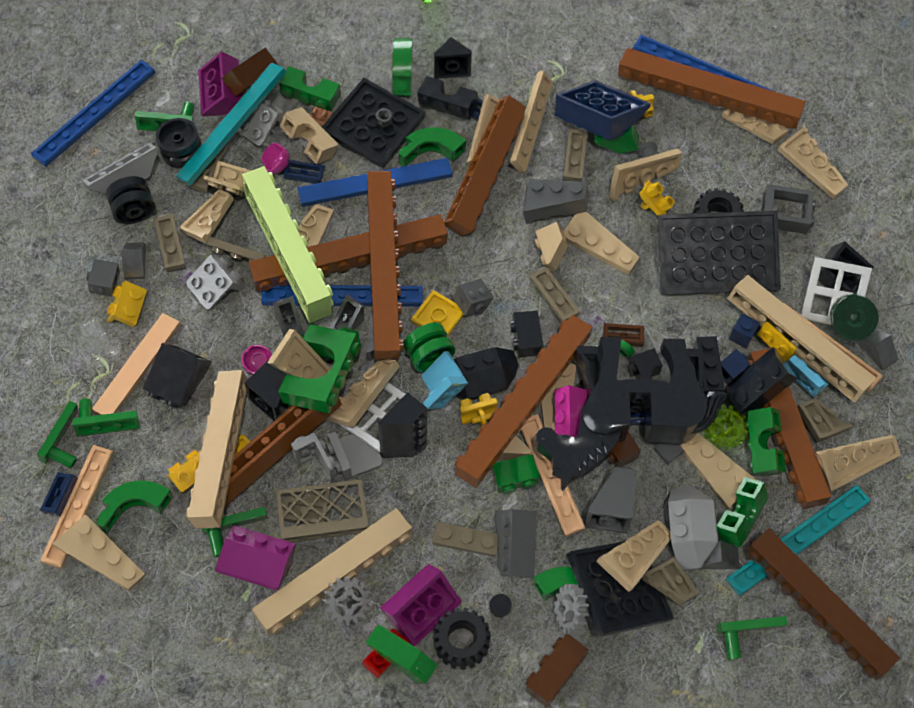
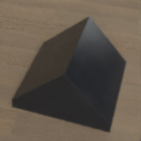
M450 37L434 53V78L471 77L472 51Z

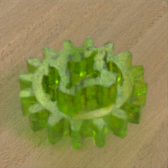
M722 405L715 421L706 430L702 431L707 432L705 439H712L711 444H718V449H721L722 445L727 450L730 449L731 445L737 448L739 443L744 442L748 434V430H746L748 428L747 422H744L746 416H739L738 410L732 411L733 406L731 405L729 409H725V406ZM725 422L727 423V424H726V427H727V428H726V432H724V429H725V428H724V424H725Z

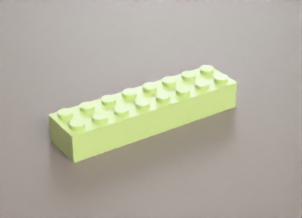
M265 166L242 174L245 197L308 322L312 323L331 315V306L334 305L331 298L333 296L329 284L325 285L323 281L325 279L321 268L317 269L315 265L316 259L312 251L308 252L306 248L308 247L307 241L303 235L300 236L297 221L291 219L290 208L287 203H283L281 190L275 188V180L272 173H268Z

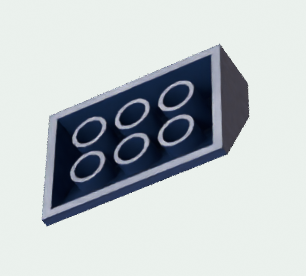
M595 80L557 94L555 116L565 122L575 124L578 128H584L592 134H597L605 140H614L622 136L651 107V103Z

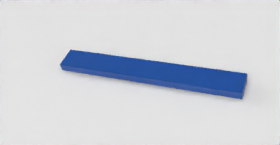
M641 34L633 46V50L771 90Z
M141 59L31 153L32 157L47 167L155 74V69Z
M448 158L383 170L391 171V179H395V188L452 177ZM367 174L297 187L301 206L304 207L368 194Z
M279 285L267 291H262V306H273V302L293 296L295 305L300 306L290 285ZM329 285L333 292V296H331L333 306H341L346 295H349L363 306H372L371 285ZM401 286V296H397V302H401L402 307H420L423 304V286Z

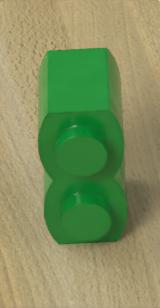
M533 454L499 461L492 467L498 493L511 494L517 488L522 487L524 489H531L540 481Z

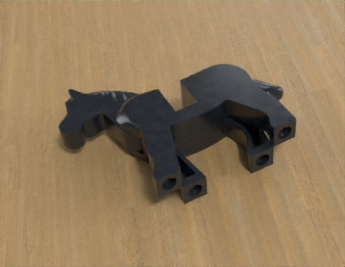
M600 337L598 346H577L575 361L582 370L583 384L589 398L582 410L578 435L576 437L565 434L557 435L552 428L543 427L538 431L535 439L536 450L551 463L552 475L561 479L562 491L566 489L571 480L583 477L596 469L611 455L618 442L625 441L631 424L630 411L639 412L644 410L646 441L683 444L692 440L697 433L706 430L715 421L721 406L727 400L728 394L723 391H708L704 394L700 387L704 379L702 349L686 348L685 339L664 338L660 350L670 370V383L650 379H617L622 337Z

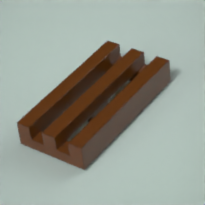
M604 323L603 337H622L621 340L631 346L643 347L644 326ZM608 330H613V331H628V332H640V334H632V333H628V332H620V333H617V332H608Z

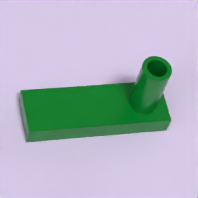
M185 102L181 115L136 111L135 121L137 130L157 131L164 122L174 118H185L194 123L192 115L195 106L191 102Z
M87 398L79 401V418H73V428L77 437L141 429L137 410L92 416V401Z
M69 400L37 453L39 461L47 464L49 459H52L71 469L75 465L77 457L57 448L72 423L73 418L78 413L76 403Z
M260 507L222 517L220 528L201 529L204 535L208 534L212 554L216 558L220 556L224 544L221 531L230 529L233 525L242 526L268 518L265 507Z
M787 616L724 622L716 625L717 634L725 635L728 660L742 658L738 632L782 628L788 625Z

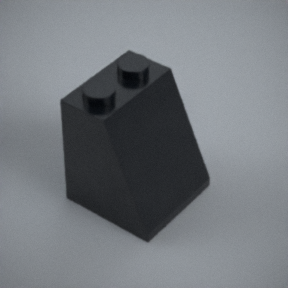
M162 343L143 389L148 391V396L160 400L162 397L166 399V404L176 408L179 405L187 406L212 361L178 346Z
M265 362L244 383L249 401L271 420L275 421L287 410L289 405L282 402L278 392L286 373Z

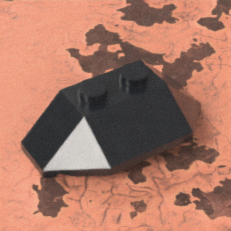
M492 347L453 359L468 382L456 397L472 400L479 398L480 395L485 393L493 394L507 390L520 370L514 351Z

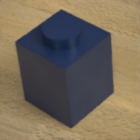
M742 313L728 340L747 349L756 334L760 322Z
M737 349L721 361L723 380L726 384L730 383L750 365L747 357Z

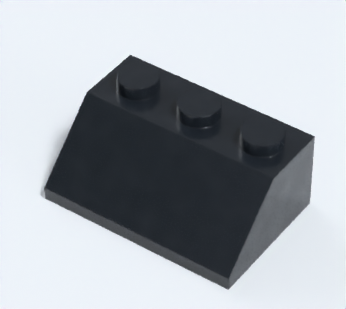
M772 347L726 385L728 397L739 413L748 416V411L761 409L797 380L798 377L776 347Z

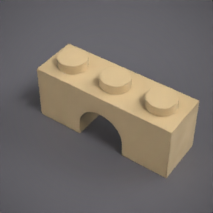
M302 107L284 114L280 128L291 139L302 137L309 142L304 152L316 164L333 158L339 144Z

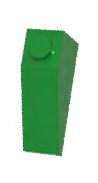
M377 624L365 644L416 684H426L438 666L437 663L422 651Z

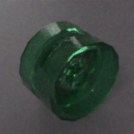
M855 293L839 297L832 304L829 313L830 323L834 330L850 340H862L870 336L876 329L879 321L878 310L875 304L868 298ZM851 314L857 315L854 320L850 318Z

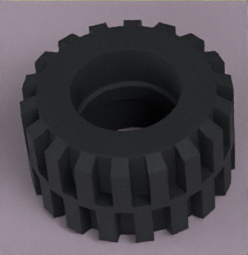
M714 188L713 191L709 189L706 190V193L700 195L692 214L744 212L743 203L739 202L740 198L738 196L734 197L733 192L728 193L726 189L721 191L719 188Z
M455 608L453 613L448 611L445 613L444 618L441 616L438 625L436 624L434 634V647L437 650L439 659L442 658L443 663L446 665L448 663L451 664V668L456 669V666H460L461 670H466V666H469L471 669L475 667V663L480 664L483 661V657H486L491 638L489 625L484 622L485 618L482 615L477 616V611L475 610L472 613L468 612V608H463V611ZM457 629H466L475 636V643L466 649L456 648L450 643L449 635Z

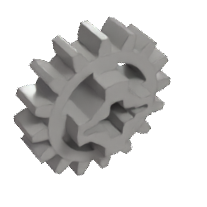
M345 576L344 581L336 578L337 584L329 583L331 590H324V593L328 595L327 598L322 599V602L328 605L324 608V611L331 612L328 617L331 620L335 619L337 624H341L343 621L346 626H349L350 620L357 624V617L364 619L363 611L370 610L366 606V603L372 601L366 597L370 590H363L366 584L363 582L358 583V579L355 577L350 580V577ZM352 587L357 589L360 596L354 594ZM348 597L353 599L348 601L346 604L340 602L343 600H347ZM334 606H339L342 614L337 613Z
M564 584V587L559 588L560 593H556L558 600L554 601L556 605L554 613L557 614L556 622H560L559 629H563L564 633H578L583 630V625L587 624L585 616H589V613L586 612L588 611L589 604L585 603L587 595H583L584 589L579 588L578 585Z

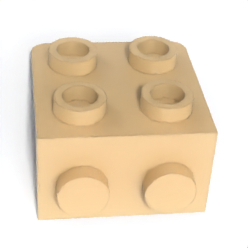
M218 161L213 178L204 175L203 179L208 181L207 185L223 191L226 187V191L242 196L245 193L242 174L251 170Z

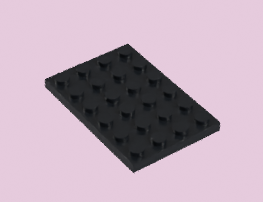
M778 210L658 215L661 295L728 293L747 275L767 291L781 290Z

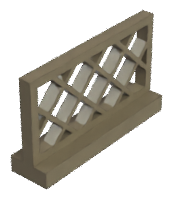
M362 479L276 490L282 540L293 543L358 534L369 527ZM358 485L359 493L354 499L344 493L349 486ZM327 489H334L339 493L333 502L323 496ZM306 492H313L317 495L311 505L301 499ZM290 494L296 500L288 508L281 502V495ZM341 496L351 502L345 511L335 505ZM320 498L329 504V507L323 514L314 508V505ZM298 501L308 507L301 517L292 511ZM353 505H356L361 509L362 517L353 518L347 512ZM332 507L342 514L338 520L331 521L326 517ZM310 510L320 516L316 523L310 524L304 520ZM289 513L298 519L294 526L284 527V519Z

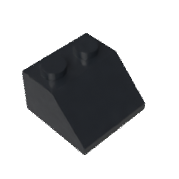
M845 241L832 246L825 256V259L872 269L874 267ZM821 267L818 281L826 288L834 289L839 270ZM844 271L840 290L856 294L861 275Z

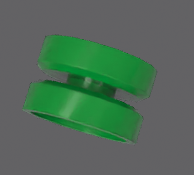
M438 322L420 326L412 331L403 341V348L407 355L411 357V362L418 372H425L444 351H448L453 357L456 350L452 341L447 338V332L443 325Z

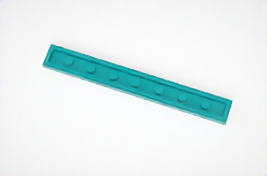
M271 63L178 172L176 177L180 181L190 186L195 182L286 74L287 71L284 67Z
M855 485L785 535L781 540L798 555L868 505L871 500L858 485ZM750 560L729 575L726 581L740 597L768 576L764 571L765 569L759 563L757 564Z

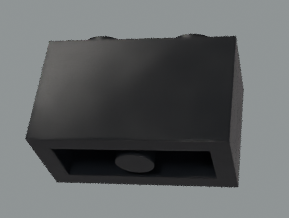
M538 310L514 312L513 320L509 321L510 332H514L515 338L512 339L513 350H517L518 358L537 356L544 347Z

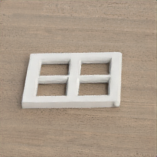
M815 257L800 315L808 321L858 330V323L872 268ZM821 267L839 270L834 289L817 286ZM844 271L861 275L857 294L840 290ZM815 294L832 297L828 316L810 313ZM837 299L855 302L850 321L833 317Z
M389 382L383 389L392 396L380 408L373 403L370 405L367 411L372 413L373 416L361 428L357 425L351 428L339 424L379 453L380 442L366 431L378 418L381 420L387 414L385 411L396 399L400 400L405 395L404 392Z

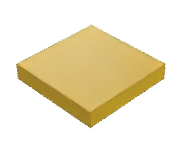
M433 290L413 315L411 323L417 327L433 322L441 323L447 332L448 338L464 317V314L455 302Z

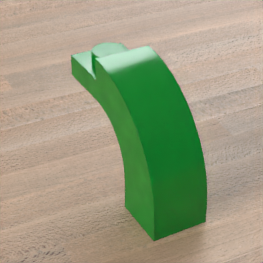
M394 37L392 93L395 95H411L413 38Z
M429 127L417 130L406 137V146H403L398 153L399 165L402 167L407 166L419 155L426 152L440 153L453 163L466 151V140L457 133L444 128Z
M138 480L124 483L104 497L102 502L106 510L100 512L96 523L103 532L108 534L119 517L132 507L144 506L161 515L172 500V493L170 489L152 481Z
M571 567L551 568L536 575L533 579V585L544 602L555 596L556 593H560L559 588L564 587V584L578 585Z

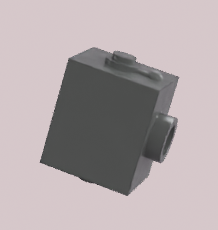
M94 259L92 268L88 269L86 275L90 293L112 296L120 274L118 263Z
M482 279L459 285L453 296L454 301L465 316L483 312L489 307L494 298Z

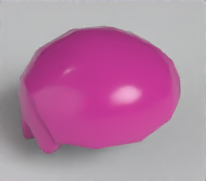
M279 143L269 145L262 154L261 161L264 163L267 172L278 174L284 171L289 164V152Z
M252 345L242 353V365L246 372L253 375L273 354L269 348L263 345Z

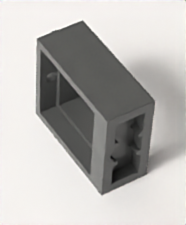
M767 184L763 194L762 211H773L774 199L805 203L804 219L778 215V230L807 234L815 221V216H812V211L815 210L816 199H813L814 191Z

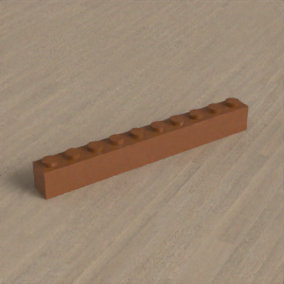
M626 48L619 63L618 76L625 79L637 81L661 90L676 93L677 95L690 97L697 101L700 100L714 106L723 107L797 130L806 101L630 48Z
M367 171L374 360L399 359L400 351H403V339H399V333H402L403 326L402 320H398V314H402L401 302H397V296H401V285L396 282V278H400V266H396L395 260H399V248H395V242H398V230H394V225H397V213H393V208H396V196H392V191H395V179H391V171Z
M441 214L394 225V230H398V242H395V248H399V257L407 253L421 252L427 248H437L447 244L448 232ZM369 232L306 247L308 252L312 251L316 259L315 265L317 269L321 268L324 276L332 272L346 271L349 268L362 267L370 263ZM275 255L249 261L250 273L256 291H267L275 286L289 285Z
M573 314L568 320L565 319L561 323L560 331L557 335L553 334L546 349L542 348L537 355V361L528 366L524 378L517 380L514 385V391L511 394L507 393L504 397L501 408H496L491 415V421L481 427L478 438L470 441L465 455L461 454L454 464L456 466V476L475 488L479 486L513 438L573 361L577 346H584L588 341L593 329L591 325Z

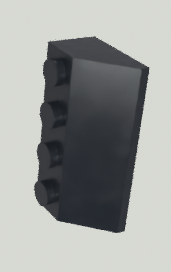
M408 392L378 422L380 456L383 459L414 457L417 452L421 453L428 444L427 407Z

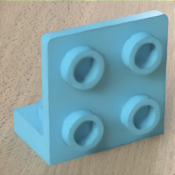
M444 351L421 375L430 391L429 397L423 404L427 409H443L468 384L448 351Z
M794 355L788 360L787 364L798 377L795 381L813 398L830 384V382L799 357Z

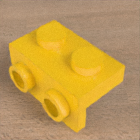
M126 280L120 286L117 285L112 294L115 297L114 301L110 303L107 309V314H109L107 321L111 323L113 320H117L134 327L137 324L147 289Z
M769 322L764 323L757 335L771 348L776 347L784 360L788 362L795 355L794 353L797 348Z
M196 449L185 456L187 460L181 465L177 462L168 469L170 473L166 475L170 483H174L180 492L185 491L195 483V471L198 469L200 452H197Z

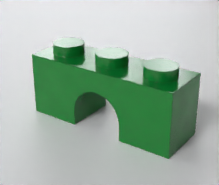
M288 66L286 74L279 82L280 93L287 98H294L304 104H310L332 112L341 96L340 84L322 78L317 86L309 87L306 85V72Z
M772 407L748 411L747 427L750 431L748 444L752 452L750 465L753 473L760 476L786 473L784 452L776 448L769 449L767 445L771 434L782 431L780 411Z
M744 477L735 493L737 497L735 511L725 510L716 526L721 541L740 548L769 498L764 482Z

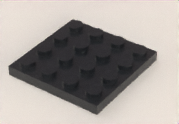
M363 77L322 128L337 143L384 168L404 144L406 137L424 119L426 111ZM386 108L392 112L393 122L390 126L381 127L377 125L376 113L379 109Z
M625 541L574 550L566 555L579 588H583V595H587L585 603L589 604L587 609L598 637L662 624L674 619L663 593L642 579L628 592L596 562L601 556ZM651 564V566L648 568L647 571H649V570H651V569L653 568L652 564Z

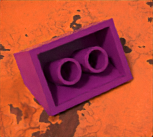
M221 51L198 69L201 116L228 115L242 98V93L235 97L221 79L230 70L239 65V59Z
M233 525L225 538L215 572L278 591L293 564L295 543Z
M427 564L386 601L380 609L400 634L415 647L436 627V624L438 625L441 616L444 618L446 612H452L462 601L442 571Z

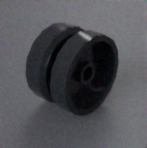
M185 118L170 119L164 122L156 132V143L160 149L161 156L165 163L171 167L183 168L202 145L197 127L192 121Z
M128 176L118 179L107 188L105 193L111 206L110 209L114 220L121 224L142 222L149 218L156 208L148 183L142 177Z

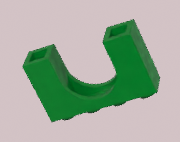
M310 324L303 339L319 356L332 359L334 365L327 374L315 379L286 374L278 392L284 404L330 414L332 407L337 404L340 389H343L345 386L346 375L352 370L354 357L359 354L360 343L355 333Z

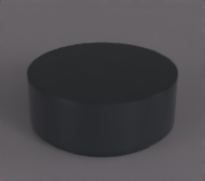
M497 594L491 598L489 609L494 616L502 618L510 613L512 603L508 596Z

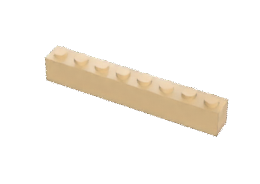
M749 275L734 286L727 298L750 318L760 322L761 327L764 323L769 322L797 348L794 353L854 403L876 380L873 375Z
M243 370L219 371L217 380L214 382L215 391L210 400L211 409L206 419V433L203 434L202 451L199 452V465L195 471L194 488L191 489L190 507L187 508V518L195 529L220 528L247 395L244 383L247 378Z
M395 508L252 608L254 617L268 636L278 634L285 628V624L291 620H298L309 607L314 608L322 601L321 599L326 596L324 590H331L329 583L337 584L336 578L344 581V577L348 576L352 580L363 569H370L381 556L386 557L394 550L393 548L398 544L403 545L408 542L412 535V527L399 510Z

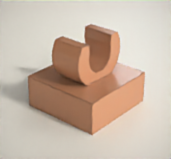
M315 106L310 116L322 127L331 117L332 112Z

